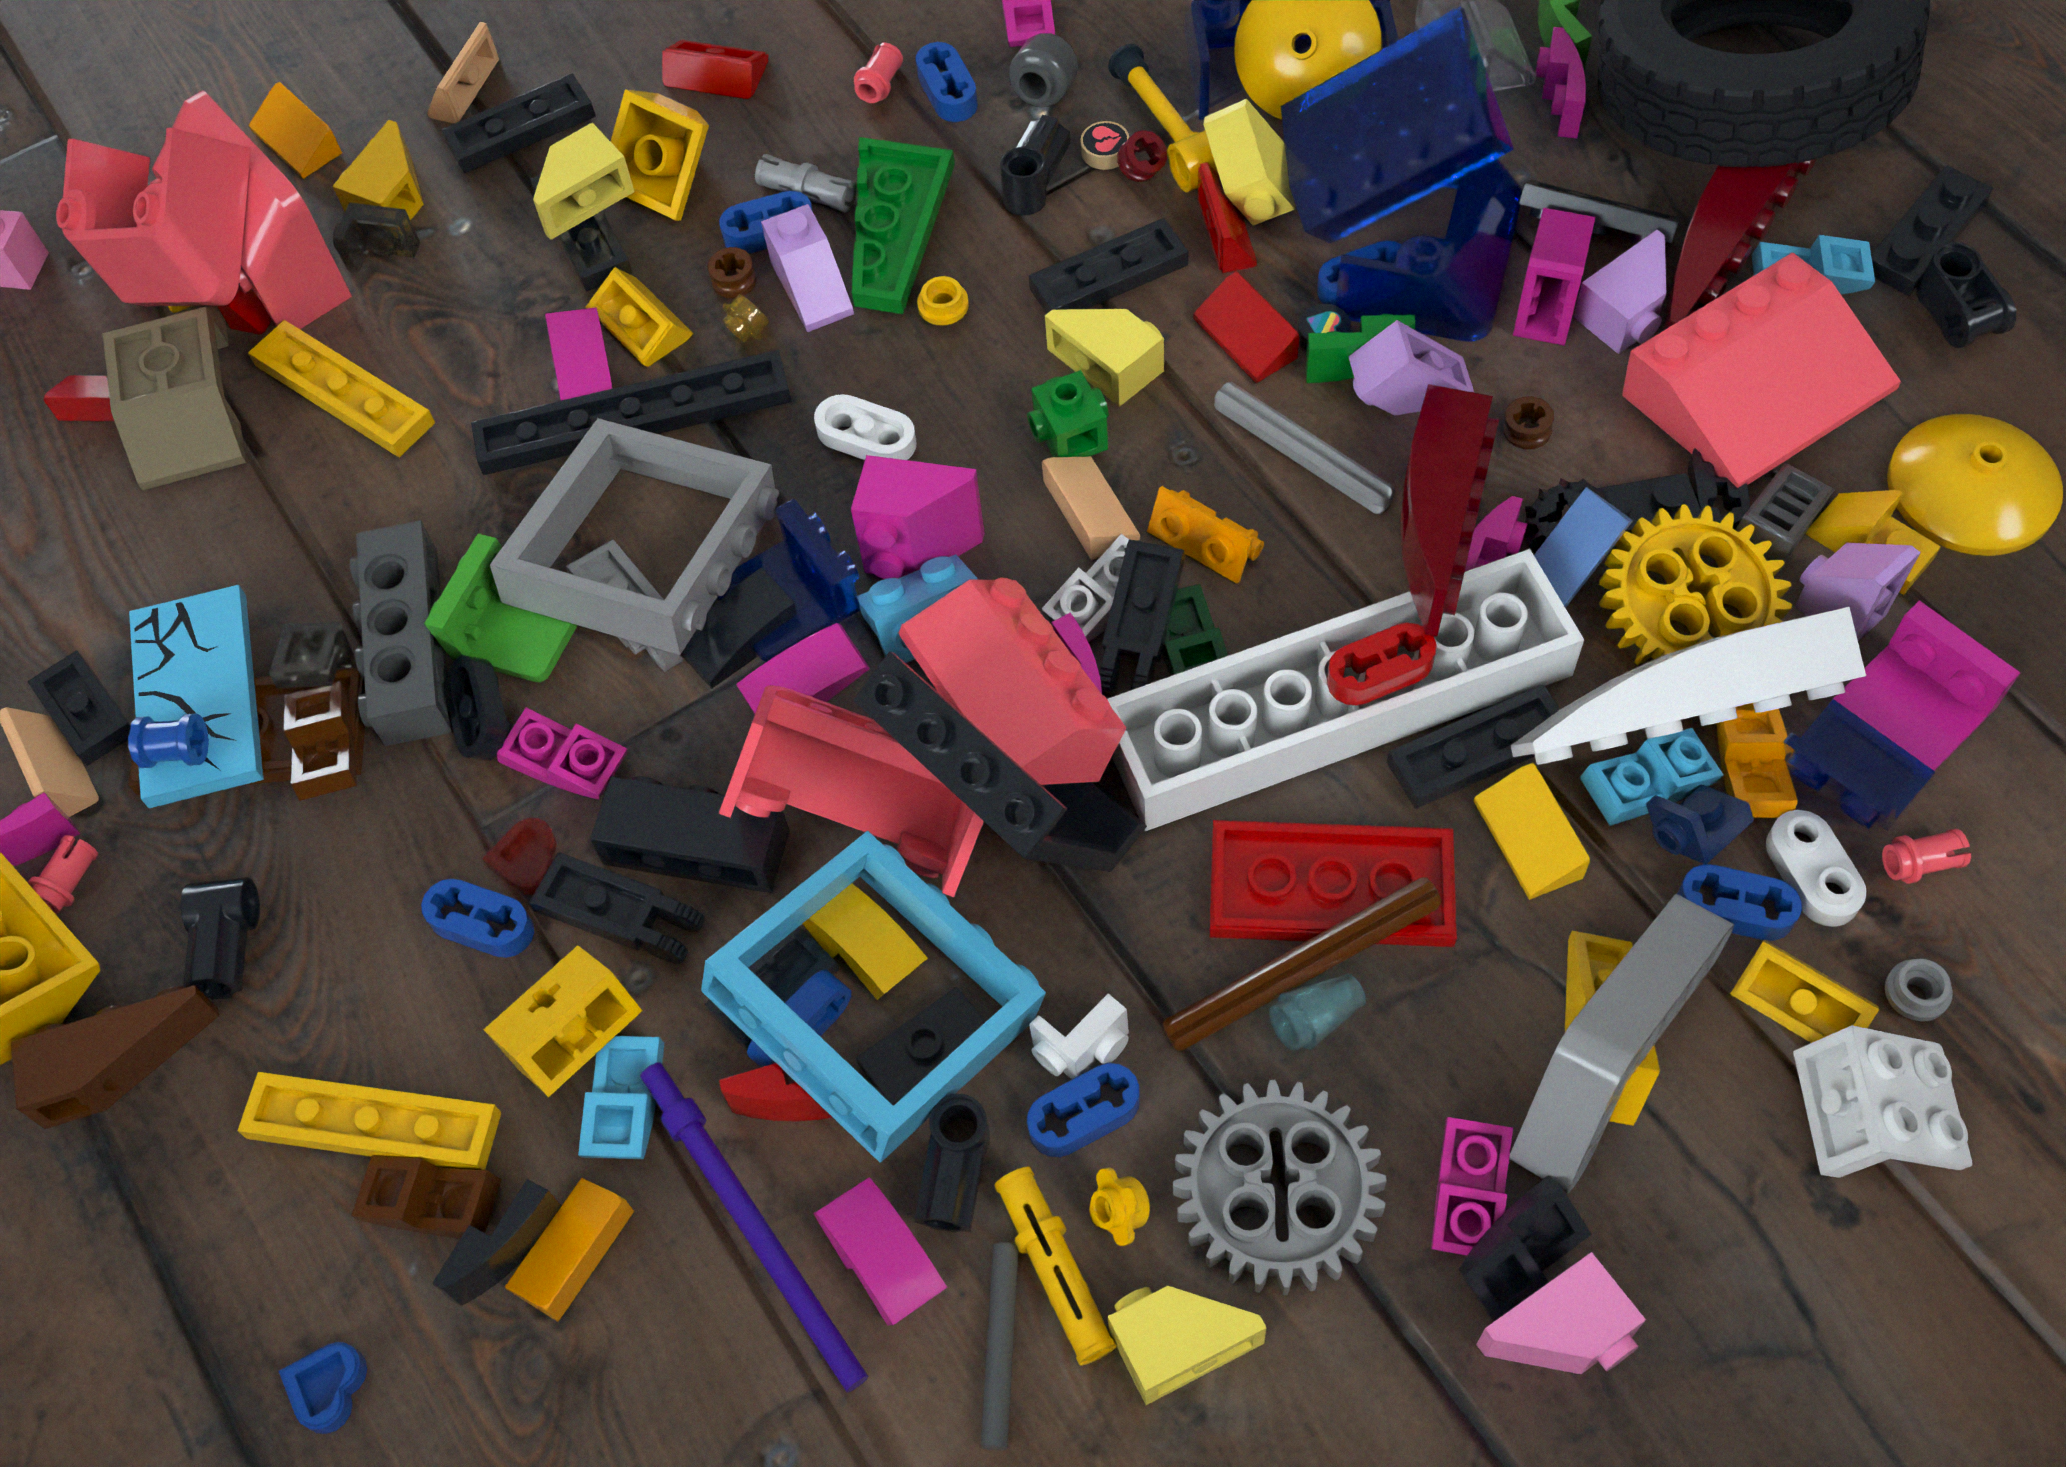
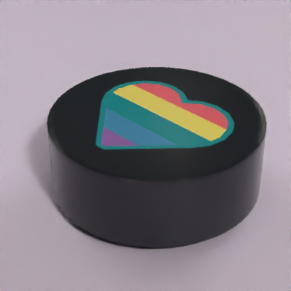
M1316 304L1307 308L1300 315L1298 321L1299 344L1307 351L1308 333H1327L1331 331L1350 333L1351 321L1349 316L1343 309L1332 304Z

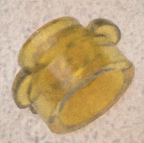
M739 294L731 304L724 303L722 305L723 310L727 314L722 322L736 337L743 342H746L750 336H753L756 340L763 338L761 332L770 322L752 302Z

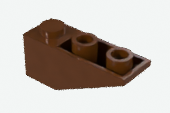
M195 985L190 987H171L162 990L154 998L128 1006H108L99 1010L95 1016L69 1024L46 1025L36 1030L33 1035L11 1041L16 1109L44 1129L106 1111L218 1018V1007Z

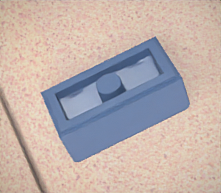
M1588 487L1583 490L1534 554L1565 608L1633 522L1631 518Z

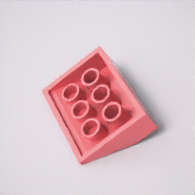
M1792 252L1631 350L1622 396L1692 454L1694 448H1696L1701 453L1703 462L1713 464L1714 473L1718 477H1726L1739 488L1746 482L1747 485L1888 396L1899 388L1901 381L1833 282Z

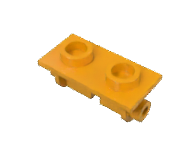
M1161 486L1158 490L1147 532L1174 548L1183 549L1186 555L1238 584L1241 580L1247 558L1252 561L1256 560L1264 547V541L1258 538V532L1254 529L1248 530L1228 518L1221 520L1216 517V511L1191 498L1190 493L1185 490H1181L1178 493Z

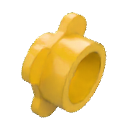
M1110 1167L1100 1169L1096 1175L1098 1189L1093 1193L1090 1201V1217L1097 1227L1108 1230L1113 1234L1116 1244L1119 1246L1129 1245L1135 1238L1134 1229L1143 1227L1148 1220L1150 1205L1147 1192L1143 1185L1134 1177L1118 1178L1114 1169Z

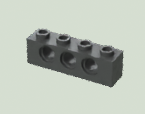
M421 520L356 533L357 556L350 557V569L354 583L360 593V600L354 601L352 608L355 624L358 631L362 634L363 646L356 647L355 649L357 668L360 676L365 680L366 693L359 694L358 707L362 722L365 727L374 728L385 746L452 733V722L445 696L447 677L446 651L424 625L433 604L441 596L437 549Z

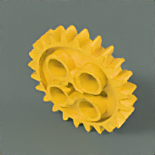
M1686 504L1681 505L1674 519L1671 518L1664 508L1657 511L1652 519V524L1641 517L1631 530L1632 533L1624 532L1616 543L1618 549H1612L1604 563L1610 569L1604 572L1599 580V585L1610 591L1604 594L1599 605L1602 608L1616 610L1605 624L1607 629L1624 628L1626 633L1618 643V647L1625 648L1636 644L1640 650L1636 655L1634 663L1640 665L1650 657L1656 659L1713 639L1709 632L1715 637H1720L1783 622L1780 619H1783L1792 609V604L1780 599V597H1783L1789 590L1791 582L1774 579V576L1785 563L1783 560L1766 561L1764 554L1772 543L1768 540L1754 545L1749 540L1755 528L1752 524L1744 527L1739 532L1732 529L1734 522L1733 513L1729 512L1720 523L1713 521L1710 506H1705L1698 518L1692 517ZM1700 555H1706L1714 559L1719 568L1705 564ZM1647 571L1659 573L1667 581V584L1663 585L1654 582L1648 576ZM1723 604H1729L1737 608L1742 614V618H1736L1727 613ZM1674 620L1684 624L1690 631V635H1683L1675 631L1670 621Z

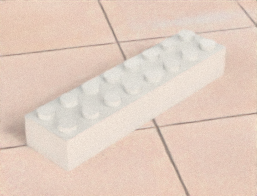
M1528 549L1464 573L1455 616L1443 613L1438 637L1434 636L1437 646L1433 668L1429 675L1420 682L1357 706L1347 705L1336 700L1329 692L1327 686L1330 658L1341 647L1397 624L1415 623L1422 626L1411 592L1409 591L1108 698L1110 706L1127 727L1112 755V759L1139 819L1147 825L1145 831L1500 703L1542 684L1546 686L1573 676L1584 638L1533 553ZM1404 646L1398 647L1397 656L1407 654L1412 661L1417 660L1419 650L1409 652ZM1351 667L1345 668L1344 678L1353 676L1358 683L1363 682L1366 672L1356 674Z

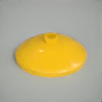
M1251 0L1241 17L1235 37V64L1240 81L1250 98L1261 109L1276 118L1298 124H1314L1331 120L1352 108L1365 95L1373 83L1382 56L1383 42L1380 22L1369 0ZM1301 35H1309L1311 38L1310 49L1302 54L1297 53L1295 50L1296 39Z
M1952 414L1927 420L1911 429L1901 439L1888 466L1887 481L1889 490H1900L1903 492L1896 506L1902 517L1924 537L1938 545L1961 553L1995 556L2024 549L2042 538L2050 529L2060 512L2063 502L2061 476L2056 464L2047 451L2030 435L2019 428L1991 417L1974 414Z

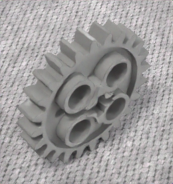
M1270 1080L1267 1087V1096L1258 1098L1254 1089L1247 1083L1243 1085L1242 1103L1236 1105L1224 1093L1219 1096L1220 1117L1203 1109L1199 1112L1198 1123L1205 1134L1190 1130L1185 1131L1184 1145L1193 1154H1177L1175 1157V1169L1189 1177L1173 1181V1196L1190 1200L1177 1208L1178 1222H1197L1188 1233V1243L1192 1247L1209 1241L1211 1245L1206 1254V1265L1209 1268L1218 1264L1224 1258L1230 1261L1229 1282L1234 1283L1247 1270L1253 1273L1254 1292H1261L1269 1276L1277 1277L1282 1295H1288L1292 1277L1300 1276L1305 1286L1311 1292L1316 1289L1317 1270L1320 1268L1335 1281L1340 1279L1342 1273L1340 1255L1358 1264L1363 1250L1355 1238L1369 1242L1374 1241L1378 1228L1365 1217H1382L1385 1202L1370 1194L1384 1190L1387 1180L1386 1175L1369 1172L1368 1170L1379 1163L1381 1152L1379 1149H1360L1367 1139L1369 1129L1366 1125L1350 1130L1345 1127L1349 1119L1350 1107L1346 1105L1333 1114L1326 1111L1328 1092L1323 1090L1310 1103L1304 1101V1089L1301 1082L1295 1084L1290 1097L1281 1096L1276 1080ZM1272 1131H1278L1282 1137V1176L1284 1186L1288 1188L1285 1202V1218L1289 1238L1285 1242H1280L1276 1238L1275 1190L1273 1184H1270L1273 1160L1269 1134ZM1301 1143H1313L1323 1150L1326 1158L1315 1164L1304 1163L1297 1159L1292 1149ZM1236 1145H1250L1259 1152L1261 1159L1253 1165H1238L1229 1158L1227 1152ZM1304 1206H1319L1329 1214L1331 1223L1319 1229L1309 1228L1302 1224L1296 1213ZM1251 1207L1261 1212L1266 1222L1260 1228L1249 1231L1236 1226L1230 1216L1238 1208Z

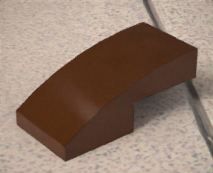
M339 681L285 695L284 732L292 746L291 786L299 801L357 786L352 724L346 691L342 682Z
M372 1155L351 1216L360 1221L396 1229L461 1239L469 1225L483 1233L486 1232L502 1179L486 1170L436 1167L422 1158Z

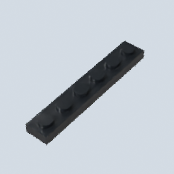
M775 350L471 422L477 463L482 474L487 475L571 455L597 418L660 434L791 403L792 400L780 352Z

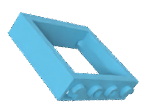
M866 831L705 960L701 991L880 1163L930 1117L933 1107L942 1098L956 1094L1036 1018L1046 991L1039 986L1037 979L1029 969L1023 965L1013 963L994 945L990 935L981 926L969 923L950 906L947 897L938 887L930 883L926 884L906 866L904 859L896 849L887 844L883 845L869 831ZM859 877L868 883L1002 1006L1000 1010L894 1106L748 968Z

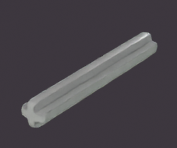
M1226 382L1217 391L1214 397V407L1216 410L1375 514H1382L1392 503L1395 494V488L1235 383Z

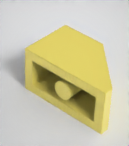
M1245 99L1206 116L1203 125L1224 193L1247 220L1254 226L1295 210L1303 164L1253 105Z
M592 122L550 146L533 201L544 232L552 240L635 191L624 155Z
M1128 309L1051 310L1045 315L1047 349L1075 372L1081 370L1087 382L1095 388L1098 387L1102 394L1119 407L1164 372V337H1162L1160 331L1148 321L1143 322Z
M1166 1286L1154 1293L1151 1292L1149 1287L1135 1290L1121 1298L1114 1305L1117 1312L1108 1316L1109 1333L1115 1340L1117 1349L1146 1405L1263 1345L1267 1329L1261 1316L1171 1286Z

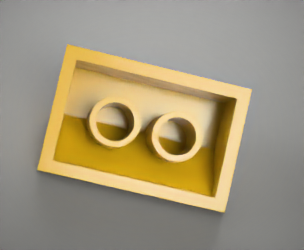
M0 852V1065L12 1059L11 1041L33 1035L36 1030L43 1026L61 1024L100 972V965Z

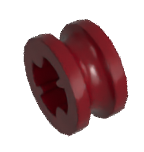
M1146 130L1135 132L1120 146L1117 153V163L1120 170L1127 178L1136 182L1150 180L1165 166L1167 161V148L1163 140L1157 134ZM1146 151L1150 159L1139 162L1135 157V153Z

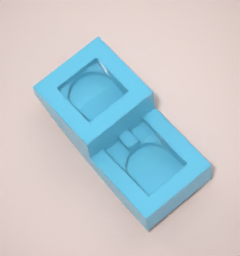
M1818 235L1810 249L1759 242L1751 255L1753 274L1756 275L1793 252L1831 280L1841 295L1871 289L1875 283L1870 244L1867 241Z
M615 1036L596 1053L592 1092H585L578 1156L581 1158L644 1159L657 1102L640 1078V1075L650 1065L663 1062L665 1042L660 1037Z

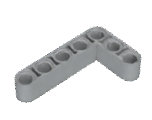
M1678 894L1672 897L1567 1028L1550 1060L1509 1157L1510 1160L1542 1179L1549 1175L1562 1187L1565 1193L1569 1194L1589 1164L1627 1081L1710 971L1725 947L1735 924Z

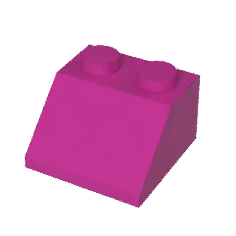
M866 455L851 507L865 573L875 574L883 579L901 578L920 570L921 566L930 559L941 556L950 557L955 554L960 556L983 542L985 533L976 469Z

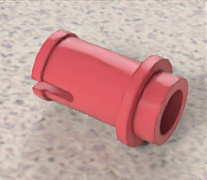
M885 42L880 46L878 44L866 67H862L856 72L854 76V89L861 100L867 103H877L889 95L891 90L890 81L903 63V55L896 46Z
M1951 829L1945 833L1917 839L1902 835L1895 837L1891 844L1883 848L1882 861L1887 874L1893 880H1901L1907 884L1916 883L1922 878L1923 874L1951 868L1967 867L1971 860V853L1955 854L1953 850L1970 847V844L1965 834L1959 829Z
M70 835L62 837L60 845L39 877L33 876L28 881V884L55 914L60 913L63 907H69L73 904L74 897L72 892L92 861L96 860L98 856L97 850L84 840L79 839L76 846H73L75 838Z

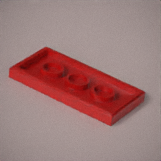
M1213 820L1209 937L1307 941L1417 879L1427 877L1440 895L1442 902L1438 909L1375 944L1454 947L1457 932L1453 828Z

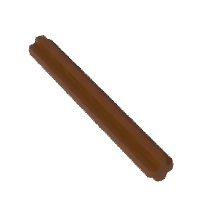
M1421 877L1166 1018L1163 1022V1028L1170 1043L1177 1051H1183L1435 911L1442 902L1437 889L1427 877Z

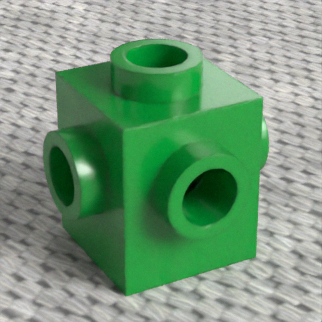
M1081 370L1063 377L1051 378L1044 384L1031 388L1033 411L1027 413L1028 423L1036 442L1041 443L1045 441L1053 457H1086L1108 450L1107 418L1109 417L1106 400L1098 387L1091 389Z

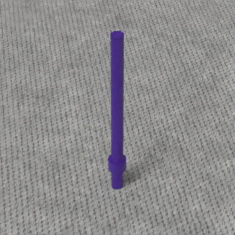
M661 1062L650 1065L641 1073L640 1078L663 1111L660 1118L661 1122L675 1142L682 1141L844 1390L847 1393L853 1391L868 1379L869 1376L707 1133L704 1128L706 1118L693 1098H684Z

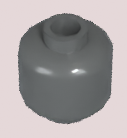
M1039 33L1032 36L1024 43L1011 61L1009 69L1010 85L1016 95L1027 104L1035 107L1054 105L1065 96L1076 79L1078 72L1077 55L1072 46L1062 37L1052 33Z

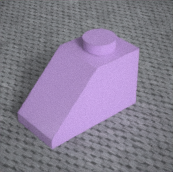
M806 204L761 221L770 262L806 331L810 332L854 315L853 306L827 237L810 206Z
M1655 230L1581 284L1573 317L1618 354L1636 341L1639 343L1647 341L1661 324L1662 318L1659 315L1666 296L1665 235Z
M1398 320L1348 356L1355 378L1353 380V388L1358 397L1365 404L1375 405L1394 416L1420 412L1428 384L1474 392L1462 356Z
M1846 543L1829 559L1824 555H1820L1806 568L1799 580L1805 586L1795 608L1804 615L1811 616L1850 607L1857 640L1859 641L1887 615L1921 552L1911 545Z

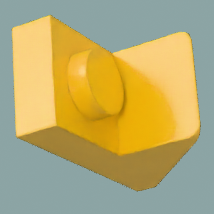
M1900 490L1839 493L1806 532L1807 536L1835 553L1846 543L1913 546L1921 553L1899 591L1903 595L1934 560L1941 547L1891 517L1903 494Z

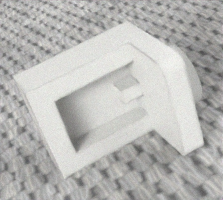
M1107 994L1066 1037L1039 1015L1029 1024L1034 1045L1031 1051L1037 1061L1051 1074L1059 1076L1064 1072L1071 1079L1088 1072L1099 1063L1113 1062L1123 1051L1129 1039L1127 1036L1129 1033L1127 1009L1110 994Z

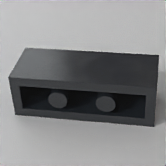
M635 776L632 780L611 777L590 840L603 865L772 893L790 830L783 811H771L769 817H757L740 810L735 805L731 818L719 814L725 795H721L705 786L692 785L684 789L666 786L653 778L645 776Z

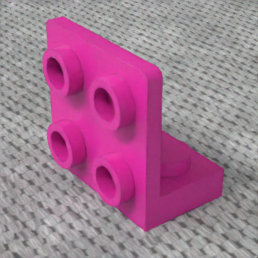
M1919 600L1904 615L1889 644L1864 668L1866 676L1850 681L1844 687L1845 693L1838 694L1832 699L1829 709L1919 778L1927 779L1997 709L2020 675V672Z

